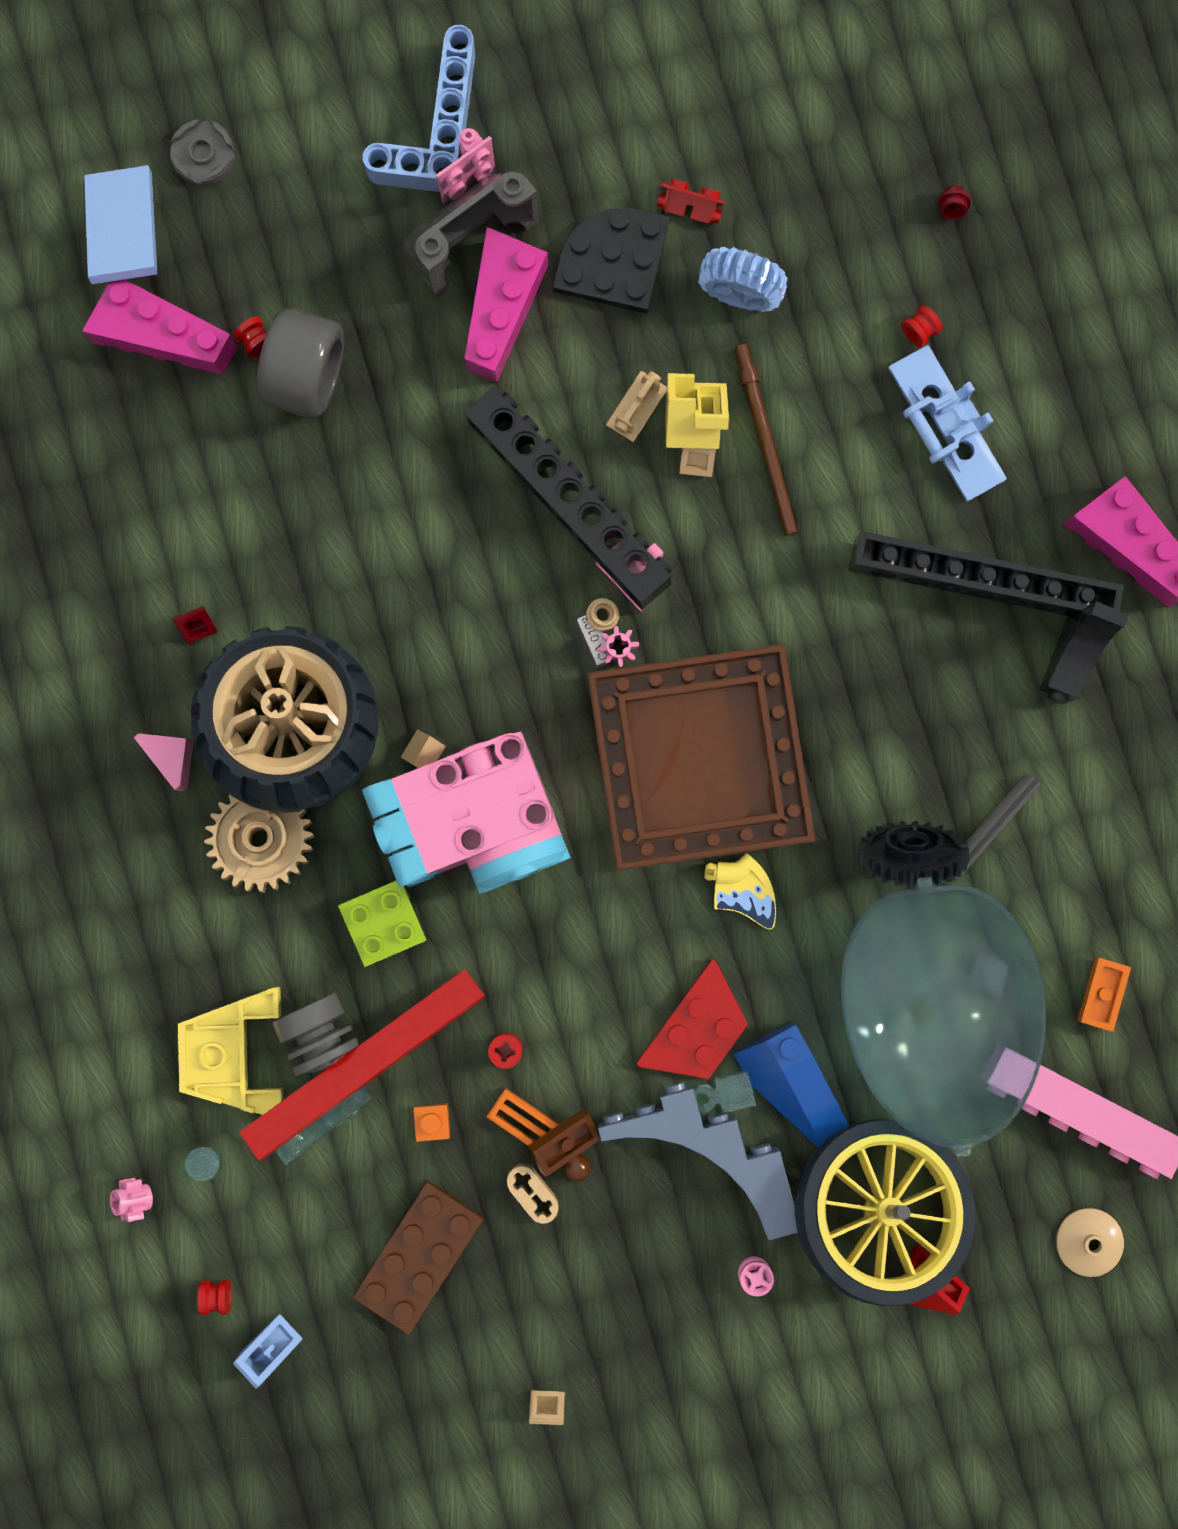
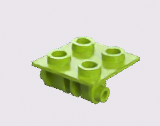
M397 881L338 905L364 967L427 941L409 900L408 890L404 886L399 887Z

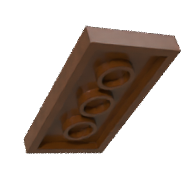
M428 1180L359 1286L353 1299L410 1335L484 1217Z

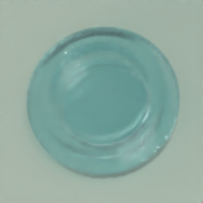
M205 1146L192 1150L185 1161L188 1175L197 1181L211 1179L216 1175L220 1166L217 1153Z

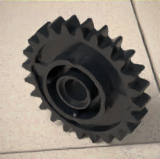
M900 821L899 825L887 823V828L876 826V832L867 831V836H862L861 843H858L859 865L863 866V871L871 872L872 878L882 877L883 883L895 881V886L907 883L909 888H913L915 884H920L922 887L927 888L928 883L941 886V880L953 882V876L961 877L962 871H967V864H969L968 842L963 841L962 835L954 836V830L943 831V825L931 827V822L919 825L917 821H913L909 825L904 821Z

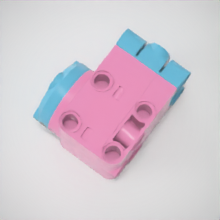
M522 732L504 734L489 741L477 743L456 754L362 789L372 818H381L374 822L373 830L382 852L386 855L392 854V856L388 857L399 887L417 885L434 878L435 875L467 863L478 893L481 894L571 858Z

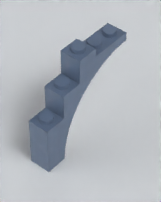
M684 1082L665 1086V1092L659 1093L662 1107L656 1108L655 1103L637 1107L635 1114L623 1117L622 1112L612 1113L603 1117L604 1122L598 1123L601 1141L627 1137L655 1138L680 1144L706 1156L725 1170L745 1191L758 1213L768 1240L798 1233L795 1205L778 1147H771L770 1143L760 1144L750 1148L751 1153L746 1154L737 1120L734 1115L728 1117L727 1112L711 1115L708 1117V1122L702 1124L692 1085L685 1086Z

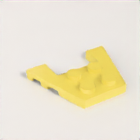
M280 987L268 989L178 1024L179 1092L219 1104L224 1103L241 1108V1110L261 1115H264L284 1100L283 1088L248 1089L246 1019L280 1018Z

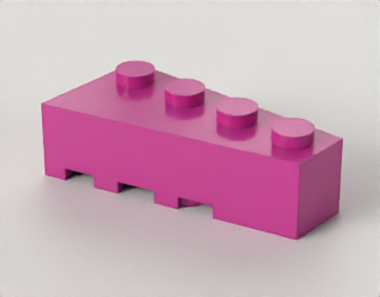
M487 227L465 353V363L467 371L497 383L548 269V252Z
M125 279L108 283L82 330L93 344L112 346L130 353L137 352L149 355L155 359L163 361L166 359L181 363L184 366L222 375L238 348V345L229 333Z
M1126 476L1062 524L1071 532L1074 530L1085 539L1084 542L1094 550L1098 549L1112 560L1111 563L1117 568L1128 572L1136 579L1135 581L1166 606L1171 607L1178 603V542Z

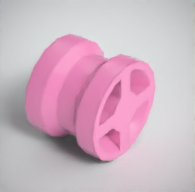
M750 1256L739 1265L738 1278L745 1292L756 1297L763 1296L771 1290L774 1276L769 1264L763 1258Z

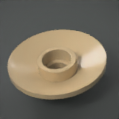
M1082 1208L1070 1213L1061 1222L1056 1234V1248L1060 1259L1070 1270L1082 1276L1096 1277L1109 1272L1117 1265L1123 1253L1124 1238L1120 1226L1109 1214L1095 1208ZM1097 1239L1099 1243L1098 1248L1093 1251L1089 1250V1242Z

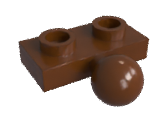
M582 1109L527 1147L539 1170L545 1177L564 1165V1172L570 1180L582 1181L588 1177L591 1165L589 1160L584 1155H581V1153L600 1141L601 1137L589 1113Z

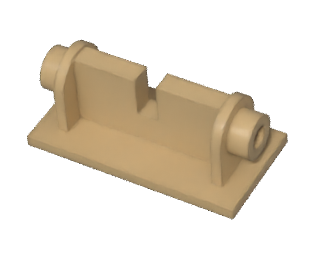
M640 371L606 426L634 443L667 392V387L659 382L661 380L660 376L652 371L648 375Z

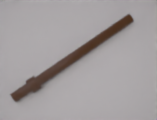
M741 344L735 347L741 370L738 373L740 383L747 392L785 536L798 533L758 386L760 377L757 368H753L748 345Z

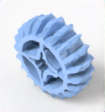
M721 247L720 249H712L711 252L706 254L705 259L702 260L698 283L705 292H708L710 297L717 298L719 302H724L740 309H747L750 312L752 310L765 312V310L772 311L774 308L779 307L787 288L788 278L785 276L783 269L779 268L777 263L770 262L768 258L758 256L757 253H750L746 249L742 251L735 247L731 249Z

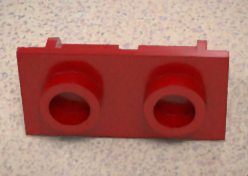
M672 178L669 184H661L662 187L667 188L666 194L660 193L657 201V206L662 207L663 212L666 211L684 217L688 204L693 206L690 219L701 221L708 225H712L713 222L719 224L722 211L718 210L717 206L718 203L725 204L726 202L719 199L721 192L702 187L701 193L688 190L690 183Z

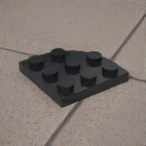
M613 208L590 216L575 228L563 247L553 284V292L647 314L670 217L633 208Z

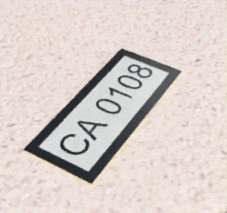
M586 612L572 617L595 670L605 666L607 653L598 652V647L606 646L607 642L601 637L602 633L606 632L593 629L586 619Z

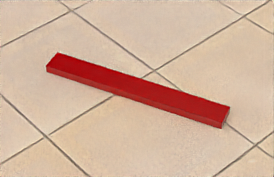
M464 969L338 1060V1062L331 1065L239 1132L258 1161L261 1162L485 998V995Z

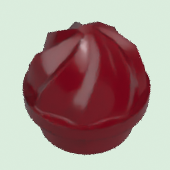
M955 184L946 187L938 199V207L941 210L942 216L949 220L963 218L971 206V197L965 191L964 186L959 187Z

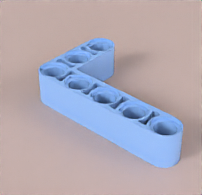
M454 25L446 31L444 36L430 149L384 143L369 145L364 150L363 163L367 175L373 183L440 192L436 172L441 168L448 167L462 156L459 135L461 131L466 129L475 63L473 34L466 26ZM458 44L466 45V47L462 50H457L453 48L455 45ZM453 75L462 76V79L458 81L449 80ZM449 106H457L459 108L452 113L445 111ZM445 137H453L455 139L450 144L440 142ZM378 160L386 161V164L381 168L372 167L374 162ZM410 164H416L419 166L413 172H408L404 170V168Z

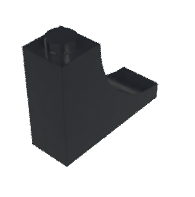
M1095 602L1067 617L1039 690L1048 693V699L1060 704H1066L1067 701L1072 702L1079 699L1099 656L1113 636L1120 629L1124 628L1129 614Z

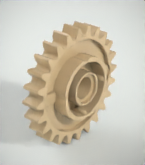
M229 795L231 802L229 805L221 802L218 803L222 813H211L210 816L216 821V824L206 826L205 829L211 832L213 837L204 840V843L213 846V849L206 855L209 858H217V861L212 866L213 869L221 870L224 868L221 875L223 880L226 881L233 877L232 886L236 888L245 882V890L251 892L254 885L257 884L259 891L265 893L267 884H270L274 890H278L279 880L282 879L287 884L291 883L289 877L291 872L301 875L297 865L299 863H309L303 854L304 852L313 851V848L306 844V841L314 838L313 833L305 831L312 824V821L310 819H301L307 812L306 809L293 813L261 810L247 805ZM258 831H266L268 835L267 842L261 847H254L252 844L253 835Z

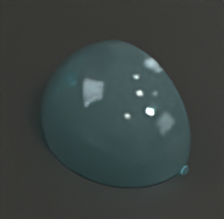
M932 878L917 879L918 886L888 894L879 899L868 908L856 924L846 948L842 967L841 1000L843 1017L856 1063L870 1090L890 1116L920 1139L937 1146L953 1148V1150H956L957 1156L966 1157L971 1155L970 1149L973 1146L990 1140L1011 1123L1025 1104L1033 1088L1040 1068L1045 1043V994L1040 969L1032 946L1025 932L1007 908L998 900L979 889L965 885L932 884Z

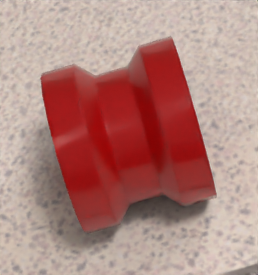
M921 305L916 310L915 316L902 321L901 328L911 343L922 348L928 343V338L931 335H938L943 330V325L931 308Z
M256 316L243 322L235 330L233 336L238 343L244 344L246 354L249 358L253 359L260 356L267 332L264 329V322L260 317Z
M511 1033L497 1035L490 1043L488 1049L491 1062L496 1067L502 1069L515 1066L520 1061L523 1052L520 1039Z
M222 1279L219 1283L201 1280L197 1297L199 1315L207 1316L210 1312L228 1315L232 1303L230 1280Z

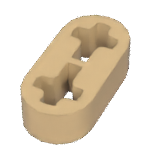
M518 1164L509 1171L507 1186L510 1192L535 1222L541 1224L551 1222L557 1216L559 1208L555 1194L530 1165ZM519 1172L522 1176L528 1173L531 1176L528 1179V1184L533 1189L530 1193L525 1186L520 1185L516 1187L514 1185L517 1179L516 1173ZM537 1194L543 1202L551 1201L549 1214H546L544 1211L538 1214L535 1211L538 1204L533 1196Z

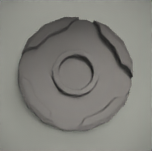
M202 119L192 120L183 124L172 137L170 159L177 173L187 182L198 186L213 185L222 181L232 171L236 160L235 146L228 131L219 123L202 121Z

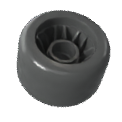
M284 308L279 311L268 329L260 354L257 371V393L260 400L269 407L307 418H317L322 415L332 398L341 369L344 352V331L341 325L332 319L296 308Z

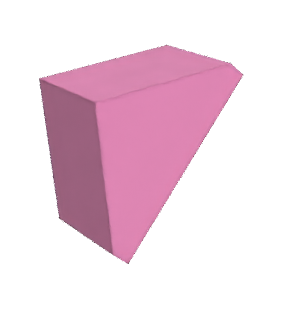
M137 734L134 739L174 790L183 792L187 789L194 742L185 738Z

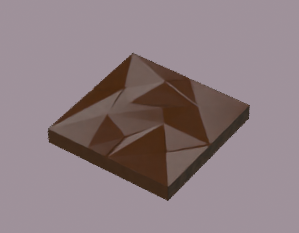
M785 644L587 673L616 871L815 842Z

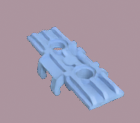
M929 345L888 367L910 405L903 412V415L906 419L910 418L931 454L929 457L931 463L943 461L966 502L1007 480L980 434L982 430L993 422V419L989 412L983 416H980L970 400L971 394L975 391L970 381L955 391ZM925 388H934L938 391L939 398L934 399L930 396L924 398L922 391ZM923 412H929L948 444L947 447L942 448L922 414ZM960 443H965L971 447L972 457L970 459H959L956 450L959 448Z

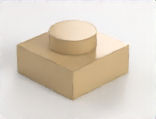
M682 448L679 474L712 477L716 449Z

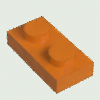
M1095 957L1078 1015V1022L1111 1032L1114 1031L1131 967Z

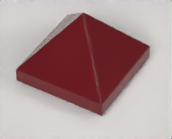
M204 606L173 618V622L187 645L218 632Z

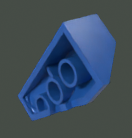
M793 1022L787 1023L733 1053L749 1084L817 1148L831 1135L849 1126L797 1025Z

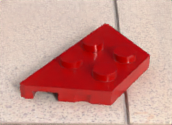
M710 960L637 1060L636 1064L638 1066L709 1079L743 1033L748 1023L719 966L714 960Z

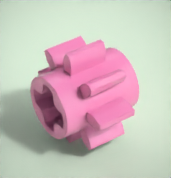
M615 626L614 634L611 636L602 633L601 637L607 643L606 646L598 647V652L607 653L606 665L613 660L618 662L619 668H622L623 660L626 658L630 661H635V656L630 653V650L638 648L639 643L630 641L629 638L631 637L632 630H628L626 634L619 633L618 626ZM615 640H620L621 645H627L621 655H617L616 650L609 648L614 646Z
M141 1179L120 1180V1189L113 1190L110 1194V1207L115 1216L121 1215V1220H127V1222L144 1219L143 1211L151 1209L153 1203L152 1191L149 1185H142Z

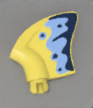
M745 853L736 862L706 864L704 878L708 881H715L714 909L731 910L741 913L766 929H772L775 926L776 903L774 891L766 872L752 856Z

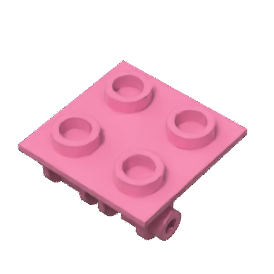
M467 128L461 131L459 142L462 156L436 175L443 204L450 199L455 200L474 181H481L491 174L495 167L492 138L490 136L482 140L474 129Z

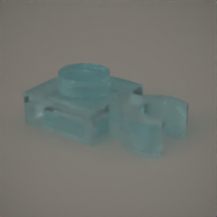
M748 1070L716 1077V1088L700 1085L694 1089L695 1095L706 1094L709 1097L707 1104L699 1105L700 1113L711 1111L716 1104H721L723 1113L756 1106L757 1104Z

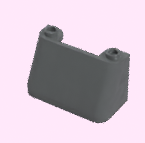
M503 172L486 176L404 238L402 250L407 262L435 298L448 289L445 273L446 270L452 267L450 260L447 258L449 249L494 216L503 229L510 223H516L521 225L525 231L539 223L537 191L523 174Z

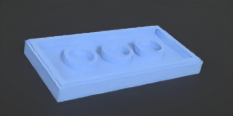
M149 165L84 175L88 278L91 284L157 275L153 185Z

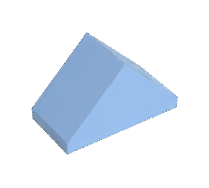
M279 1314L240 1352L233 1364L257 1389L303 1338Z

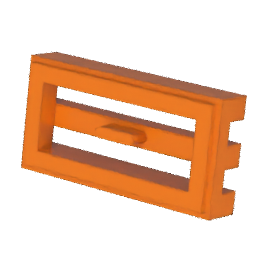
M507 1088L504 1089L486 1116L526 1145H530L536 1140L497 1115L499 1109L540 1137L548 1132L505 1104L506 1099L551 1128L550 1130L559 1125L556 1121Z

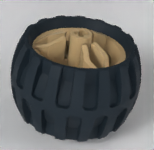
M286 626L284 630L277 631L270 630L268 627L252 631V637L241 642L233 640L222 648V655L215 662L210 661L200 676L201 682L198 690L193 694L190 711L191 733L196 752L212 779L229 795L247 805L261 810L283 813L300 812L303 809L322 806L334 800V797L346 788H350L356 782L373 754L378 733V707L372 685L355 658L337 642L322 634L316 635L307 632L304 628ZM298 684L304 685L305 687L298 698L293 702ZM281 685L282 689L274 688V686ZM322 697L328 702L322 705H318V702ZM250 706H257L265 715H258L255 709H248ZM305 724L312 725L314 730L326 728L322 735H316ZM252 735L248 744H246L245 737ZM278 737L273 758L265 756ZM306 743L311 747L307 751L303 748ZM288 749L296 750L298 755L291 757L292 755Z

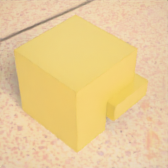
M668 373L665 415L666 448L719 449L721 429L728 430L729 424L726 383H694V374Z

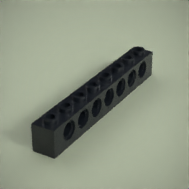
M493 386L464 412L468 424L641 610L646 608L672 584L671 575L669 574L672 570L660 556L655 559L647 551L649 545L645 539L637 532L634 535L630 533L625 527L627 522L616 509L610 511L602 503L605 498L600 491L593 485L588 488L581 480L583 475L571 461L566 464L559 457L561 451L556 444L549 438L544 441L537 433L539 428L528 415L522 417L515 410L518 406L511 396L506 392L501 395ZM503 421L513 423L512 427L507 431L497 429V426ZM525 444L535 446L534 450L529 454L524 455L518 452L520 447ZM552 467L557 470L555 475L550 478L540 476L544 468ZM570 490L576 491L579 494L571 502L562 499V495ZM589 514H597L601 517L599 523L592 526L585 524L583 521ZM613 537L620 538L623 541L622 546L614 550L607 548L605 544ZM634 561H641L646 567L641 573L634 574L627 569L629 564Z
M861 531L854 540L848 570L1065 616H1071L1095 602L1120 611L1124 585L864 531Z

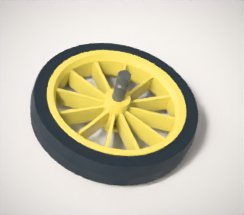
M889 1119L866 1120L849 1125L831 1135L815 1150L806 1163L798 1183L795 1198V1218L798 1235L802 1247L814 1268L828 1283L842 1293L872 1305H906L926 1299L937 1293L954 1278L962 1267L974 1237L976 1219L974 1196L969 1179L957 1157L941 1140L928 1131L901 1121ZM877 1145H886L882 1190L865 1151L866 1148ZM896 1148L910 1153L916 1159L892 1193ZM855 1153L858 1156L873 1195H870L839 1169ZM924 1164L937 1185L900 1201V1197ZM834 1175L866 1200L864 1206L826 1200ZM940 1191L943 1202V1218L913 1214L907 1207L911 1203ZM826 1205L863 1210L864 1217L829 1232L826 1221ZM912 1217L943 1222L936 1247L925 1240L903 1220ZM869 1223V1228L845 1260L832 1239ZM897 1226L931 1253L915 1270ZM878 1231L874 1277L853 1266ZM888 1232L906 1273L894 1278H884Z

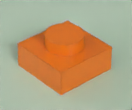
M448 1103L414 1106L416 1142L450 1139Z

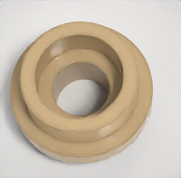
M599 598L594 600L587 608L586 619L593 629L602 632L608 631L617 624L619 610L613 601ZM597 611H605L608 619L605 621L599 620L597 618Z

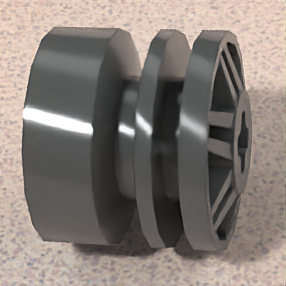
M333 993L270 1023L279 1043L295 1040L298 1047L286 1055L287 1061L300 1055L305 1060L291 1068L294 1076L322 1070L338 1062V1060L360 1045L357 1037L343 1043L339 1037L353 1030L352 1025L338 1028L334 1026L333 1022L345 1013L337 993Z

